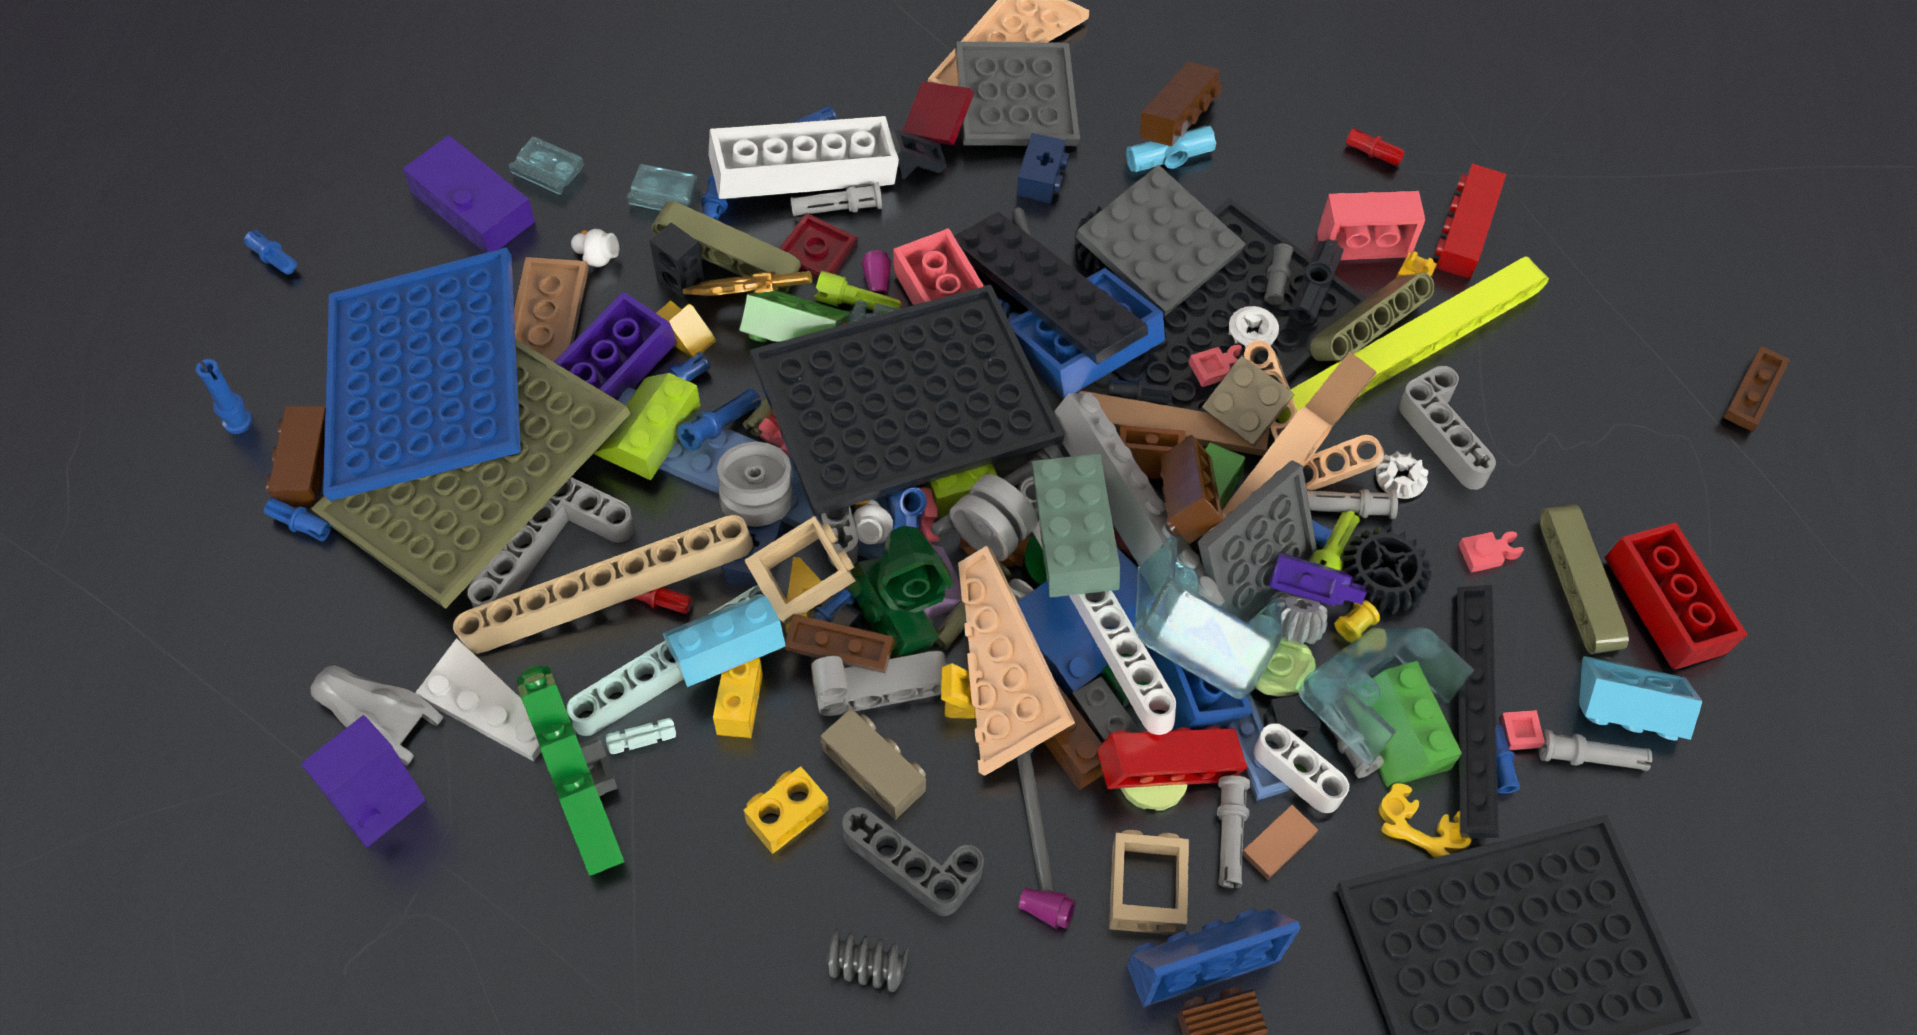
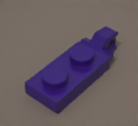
M1280 552L1277 555L1268 581V586L1330 606L1335 604L1342 605L1344 600L1362 605L1366 595L1365 586L1351 582L1352 576L1344 573V571Z

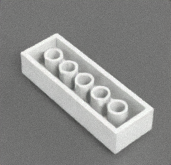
M885 116L710 129L708 155L719 199L846 189L849 186H854L855 188L873 186L875 182H879V186L894 185L899 159Z

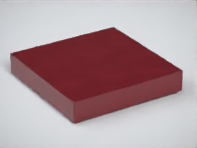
M922 81L902 131L936 143L954 145L974 92L966 87Z
M806 213L779 249L792 254L800 261L801 268L799 272L810 271L812 278L818 281L822 271L832 274L838 271L858 244V237Z

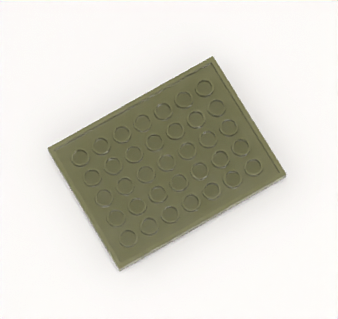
M516 339L520 453L332 501L323 496L311 508L317 517L327 521L332 528L445 609L631 414L626 405Z

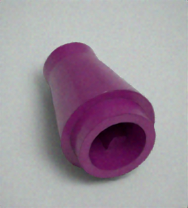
M873 250L867 252L861 265L869 291L887 296L892 261L888 258V254L885 251Z
M1025 887L1020 896L1018 907L1055 929H1058L1059 926L1067 929L1074 915L1076 900L1069 898L1068 893L1033 890Z

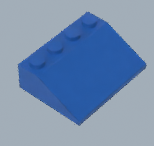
M1106 268L1086 279L1146 323L1148 335L1101 363H1094L1030 310L1009 321L1029 362L1043 381L1063 399L1068 393H1076L1165 341L1163 312Z
M1117 548L1120 563V590H1112L1141 641L1153 634L1159 626L1165 625L1172 618L1144 573ZM1046 581L1017 602L1054 680L1066 696L1080 689L1100 674L1103 668L1108 665L1069 595L1050 597L1048 582ZM1092 600V601H1090V602L1096 603V602H1100V601H1098V600ZM1106 627V629L1110 630L1116 629L1115 627Z
M1253 908L1236 916L1237 920L1223 923L1222 920L1212 921L1204 925L1200 932L1189 935L1188 931H1183L1170 936L1167 939V943L1155 946L1153 942L1136 947L1133 950L1134 954H1131L1127 967L1142 1007L1280 962L1301 929L1299 922L1271 909L1257 912Z

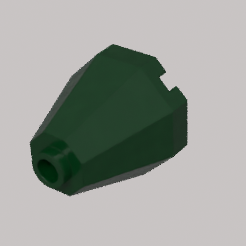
M903 525L892 530L885 541L877 580L878 591L883 600L892 610H899V605L906 606L907 612L914 613L941 603L946 596V587L948 586L950 589L953 584L951 573L942 558L917 527Z

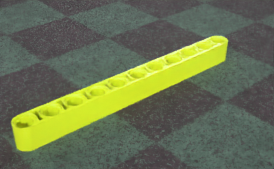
M1523 257L1357 351L1354 355L1377 372L1359 396L1534 296L1543 289L1549 278L1528 257ZM1341 361L1290 389L1295 394L1293 399L1298 411L1306 406ZM1284 409L1277 417L1279 422H1287L1290 419L1291 411Z

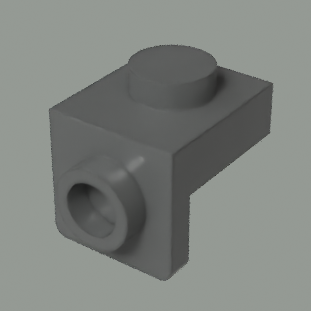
M597 737L580 743L579 745L599 796L618 789L601 739Z

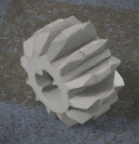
M1282 594L1280 598H1275L1274 604L1271 606L1269 629L1275 632L1279 638H1286L1288 642L1294 641L1300 645L1304 642L1315 644L1316 640H1320L1326 631L1327 608L1320 605V602L1294 594L1293 596Z

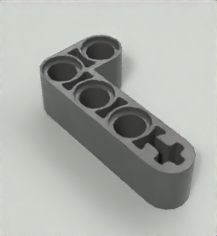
M855 807L847 811L843 817V838L848 847L939 916L953 914L982 878L984 858L982 852L972 845L958 847L941 866L871 811L863 807ZM862 826H865V832L860 829ZM852 827H855L858 830H856V832H853ZM884 845H891L896 849V852L890 856H884L878 852V849ZM963 861H970L976 866V869L971 872H964L957 865ZM911 867H920L925 871V874L919 878H912L908 876L906 871ZM942 888L949 889L954 896L949 900H941L935 896V892Z

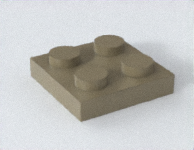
M1241 355L1202 408L1255 447L1295 394Z

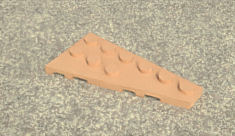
M997 0L961 42L1048 43L1089 18V10L1069 0ZM955 49L928 78V82L958 86Z
M988 546L983 547L958 563L962 602L965 603L967 623H964L965 636L968 637L970 653H967L971 698L972 706L975 707L977 721L975 738L976 742L979 743L980 751L978 768L979 773L984 776L1075 724L995 554Z

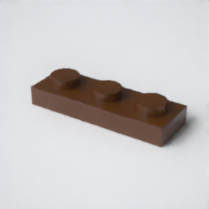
M1760 346L1723 418L1753 432L1758 426L1790 359Z
M793 614L784 648L786 651L816 658L838 656L842 659L843 664L886 673L895 640L892 636Z

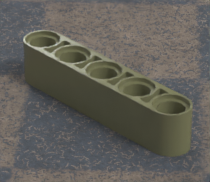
M667 201L651 227L653 233L657 235L672 222L699 242L701 258L742 277L776 271V275L796 273L801 268L800 261L792 254L675 201ZM791 286L778 287L777 291L786 293Z
M1427 273L1401 275L1318 333L1310 344L1313 358L1319 362L1341 361L1349 351L1352 354L1356 353L1427 301L1434 292L1432 277Z
M1577 504L1543 508L1539 517L1541 530L1586 650L1590 654L1626 649L1629 642L1627 627L1580 507Z

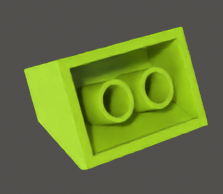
M670 373L647 377L642 381L626 404L631 414L594 452L595 455L646 479L651 480L679 439L677 434L678 427L685 422L690 423L701 407L697 385Z

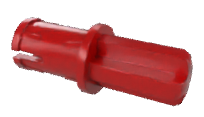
M1353 128L1350 131L1346 140L1347 146L1367 153L1369 158L1375 156L1393 165H1399L1404 157L1403 149L1381 140L1382 137L1379 135L1374 137L1357 130V128Z
M665 586L632 598L650 604L653 609L662 606L684 614L689 612L692 605L691 596L666 589Z

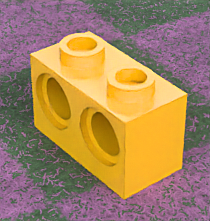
M760 658L721 673L713 715L717 735L751 739L763 676Z
M800 766L794 772L787 771L776 780L775 786L765 794L758 793L752 797L746 805L747 808L743 810L748 826L773 854L829 811L828 797ZM795 792H804L808 795L802 801L790 799V796ZM769 813L779 816L778 820L771 824L761 821L763 816Z

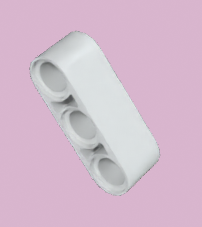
M1274 723L1263 728L1254 746L1253 753L1257 761L1316 810L1323 813H1331L1338 809L1349 791V782L1344 774L1283 725ZM1266 741L1276 743L1279 749H1272L1266 744ZM1294 764L1304 766L1307 772L1298 771ZM1322 787L1332 789L1336 796L1326 794Z

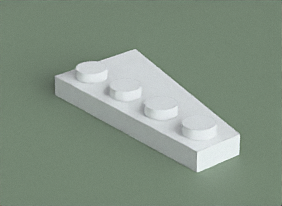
M456 638L416 691V694L420 695L432 707L524 757L535 761L541 750L522 699Z

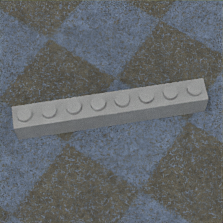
M1068 393L1053 412L1064 433L1063 445L1071 457L1100 453L1113 525L1177 628L1201 626L1225 602L1218 591L1216 583L1205 575L1204 567L1200 563L1198 555L1191 549L1186 539L1181 534L1176 536L1167 525L1168 513L1164 502L1155 493L1148 477L1137 465L1131 451L1125 446L1116 432L1115 426L1109 421L1100 407L1099 401L1092 393Z

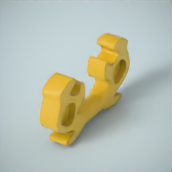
M1400 783L1392 785L1389 793L1382 799L1378 807L1380 815L1386 821L1381 827V831L1384 834L1396 839H1405L1425 849L1434 858L1466 850L1471 843V838L1461 837L1460 811L1454 816L1456 823L1449 822V816L1445 814L1436 827V831L1441 837H1431L1411 827L1405 820V818L1411 819L1419 806L1418 800L1410 803L1405 798L1410 795L1412 788Z

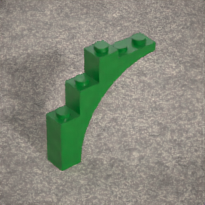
M550 666L528 668L522 672V676L516 678L520 697L588 874L592 876L623 863L624 859Z

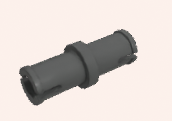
M1279 243L1274 246L1272 264L1267 269L1268 284L1264 300L1272 305H1280L1284 302L1286 283L1290 281L1292 274L1289 268L1293 247L1285 243Z

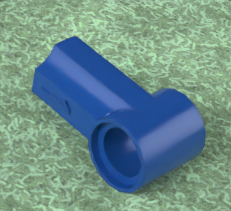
M909 487L887 494L885 500L893 519V530L903 525L917 527L919 530L920 514L923 513L927 505L925 493L919 488ZM906 494H908L909 502L904 508L903 500Z

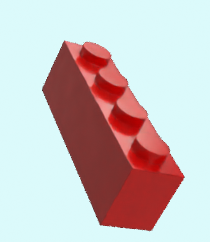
M1472 163L1468 175L1461 174L1456 188L1461 194L1460 196L1454 195L1449 208V212L1454 213L1453 217L1447 216L1441 232L1446 234V238L1439 239L1434 255L1439 256L1436 269L1471 279L1479 261L1506 177L1505 173Z
M1210 726L1203 730H1191L1189 727H1181L1162 735L1152 734L1147 730L1140 733L1117 730L1110 733L1108 738L1097 749L1107 789L1218 783L1219 778L1229 775L1238 776L1247 768L1236 729H1221L1220 726Z

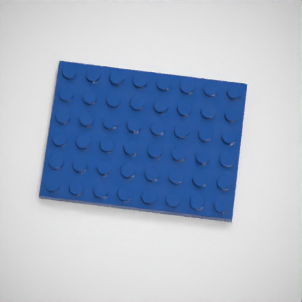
M507 247L329 294L323 494L329 501L521 452L512 256Z

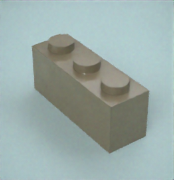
M851 708L820 735L821 748L896 820L926 792V774L919 764L913 760L908 762L900 754V748L889 737L884 739L875 731L874 723L866 715L861 714L859 716Z

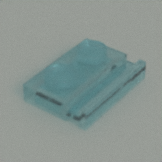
M534 136L517 154L516 161L509 164L511 173L560 195L563 193L562 189L564 186H568L584 167L582 157Z
M640 164L632 182L631 191L627 194L628 204L660 211L667 201H675L688 206L697 188L698 177L693 174Z

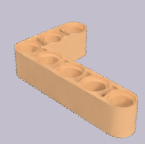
M1262 340L1253 341L1248 344L1244 352V358L1290 390L1279 359L1272 347ZM1259 351H1267L1269 354L1268 359L1263 364H1255L1253 361L1254 356ZM1293 398L1284 408L1291 411L1290 419L1285 423H1277L1275 420L1270 427L1275 440L1298 412ZM1362 435L1313 454L1303 467V469H1313L1314 473L1311 481L1306 483L1307 491L1320 489L1375 468L1382 462L1384 457L1381 444L1373 436ZM1364 445H1374L1376 447V454L1371 459L1365 460L1359 457V451ZM1335 456L1343 457L1345 460L1343 468L1335 472L1330 471L1328 464L1331 458Z
M1302 407L1281 432L1225 508L1221 510L1223 519L1291 460L1304 467L1328 436L1332 425L1308 408Z

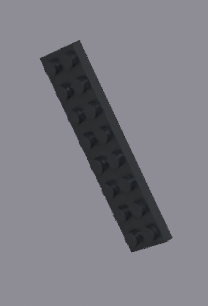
M1000 212L988 216L986 219L954 236L972 265L1094 363H1101L1148 335L1146 323Z

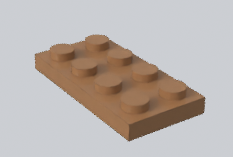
M525 258L514 307L515 339L553 362L574 342L589 269L587 261Z

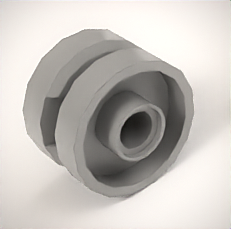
M763 442L742 443L727 450L719 459L717 466L719 500L722 512L726 516H740L747 526L758 527L770 525L782 519L791 509L793 501L791 485L792 468L789 457L780 448Z
M985 474L969 489V495H964L950 509L951 521L960 536L976 551L985 546L990 547L997 561L1007 559L1018 547V541L1025 539L1037 526V516L1026 497L1016 487L995 475Z

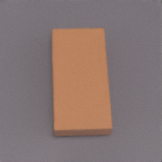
M1291 805L1243 850L1242 856L1269 880L1316 835L1318 829Z

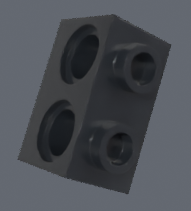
M671 222L649 242L656 278L684 298L687 294H683V289L699 285L704 280L699 242Z

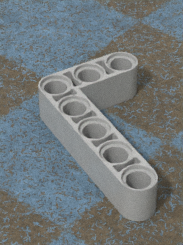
M570 477L474 578L468 588V597L473 608L518 592L568 520L613 542L620 543L629 540L635 531L629 506L621 500ZM561 493H566L563 496L557 497ZM594 506L591 510H584L587 507ZM543 518H549L544 522H538ZM616 520H623L618 524H613ZM524 544H530L529 546H527V547H525V548H519L520 546H522V545H524ZM505 570H511L507 574L500 575ZM492 596L491 599L481 602L484 597Z

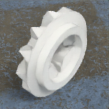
M1248 306L1241 308L1231 316L1229 321V335L1234 337L1235 344L1241 343L1245 348L1248 344L1257 340L1265 341L1271 346L1279 333V325L1276 318L1269 311L1260 307ZM1248 326L1250 328L1259 327L1258 333L1255 331L1247 333Z
M1396 451L1393 455H1385L1382 462L1376 468V479L1379 486L1386 493H1389L1390 490H1396L1398 498H1413L1419 495L1428 483V470L1422 466V460L1417 461L1412 458L1411 452L1403 455ZM1398 470L1401 472L1405 470L1410 471L1407 477L1395 478Z

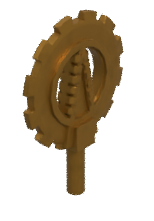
M776 271L756 273L753 276L710 280L683 289V294L711 296L755 290V293L778 290V287L811 284L812 274L810 271L776 275Z

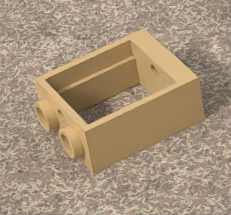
M815 516L744 560L761 591L769 599L778 618L785 625L791 622L793 614L801 616L855 582L850 572L851 569L855 568L852 561L844 550L838 552L833 544L838 540L836 534L828 523L822 525ZM819 539L838 572L788 602L770 569Z
M1125 830L1122 833L1115 834L1112 845L1109 929L1171 935L1185 930L1188 908L1189 839L1179 838L1177 834L1173 833L1148 836L1143 835L1141 831ZM1124 851L1177 856L1175 909L1122 904Z

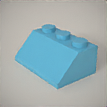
M757 594L663 633L664 639L687 687L786 646L780 620L767 596Z
M1587 656L1583 657L1579 706L1589 721L1599 725H1608L1609 722L1621 724L1623 728L1637 733H1642L1643 730L1657 732V735L1669 740H1678V737L1691 740L1703 701L1687 678Z

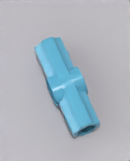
M1211 126L1188 130L1184 137H1180L1172 147L1152 141L1127 147L1126 157L1131 172H1138L1163 164L1170 169L1177 168L1184 164L1188 157L1214 151L1216 147L1214 131Z

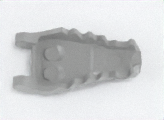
M336 665L326 667L316 676L311 685V695L314 700L332 710L346 728L362 715H365L389 741L402 763L406 766L409 765L414 755L401 746V743L419 719L423 717L429 723L438 726L444 718L420 695L408 689L359 677Z

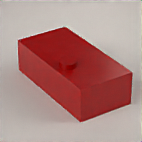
M1676 522L1624 536L1604 557L1672 670L1728 654L1748 635Z

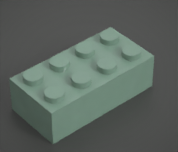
M1100 453L1032 461L1033 487L1050 597L1120 590V563Z

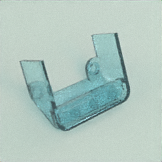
M1171 536L1138 568L1136 634L1141 642L1150 649L1234 698L1243 699L1254 690L1281 642L1280 601L1277 599L1272 600L1247 623L1199 595L1198 576L1190 567L1183 566L1177 562L1178 539Z
M1373 628L1307 675L1299 687V695L1302 701L1368 766L1375 761L1397 732L1371 707L1380 696V689L1377 683L1370 677L1373 673L1395 657L1403 664L1418 661L1431 690L1447 704L1474 671L1442 639L1427 628Z

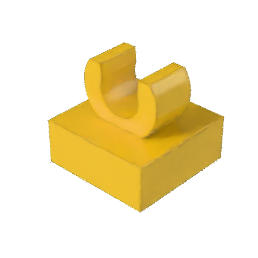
M1415 251L1409 252L1397 277L1415 273H1427L1432 276L1437 264L1433 262L1432 258L1427 260L1417 256L1418 253Z

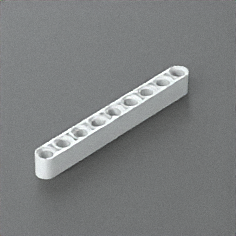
M1033 478L1022 484L1020 492L1026 497L1035 511L1037 526L1032 532L1042 547ZM1112 591L1069 595L1143 726L1150 733L1157 735L1166 734L1171 731L1175 723V697ZM1092 600H1098V601H1100V602L1094 603V602H1090V601H1092ZM1106 627H1115L1116 629L1110 630L1106 629ZM1121 654H1130V655H1132V656H1131V657H1123V656H1121ZM1144 681V682H1147V683H1149V684H1148V685H1139V684H1137V682ZM1159 709L1165 711L1166 713L1156 714L1152 711Z

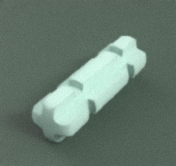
M666 718L657 721V725H653L651 722L625 729L623 734H620L619 731L607 734L606 744L610 754L624 752L626 747H629L631 750L657 743V739L662 738V741L676 737L673 720Z

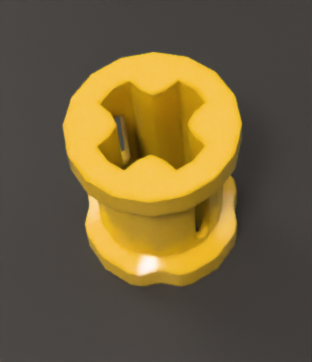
M1364 600L1362 605L1354 603L1353 609L1346 616H1340L1334 625L1338 633L1345 640L1356 643L1361 638L1362 632L1370 625L1374 626L1380 621V615L1370 602Z

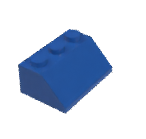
M1204 622L1201 626L1180 629L1176 625L1159 626L1143 643L1175 697V723L1172 730L1181 727H1189L1191 730H1203L1210 726H1220L1222 728L1253 713L1216 622Z

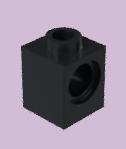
M1312 693L1271 699L1266 713L1263 714L1264 727L1274 723L1281 724L1302 741L1315 739L1321 727Z

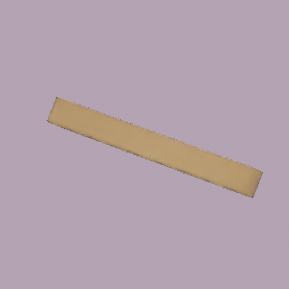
M737 515L725 516L459 614L455 619L453 630L472 653H483L743 558L752 550L753 540L743 518Z

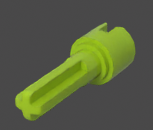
M825 271L820 273L816 285L818 292L814 295V300L836 307L844 302L882 314L901 309V301L848 285L846 277Z
M1352 510L1342 512L1324 548L1313 552L1309 561L1342 571L1343 562L1340 558L1360 522L1359 516L1355 515V512Z

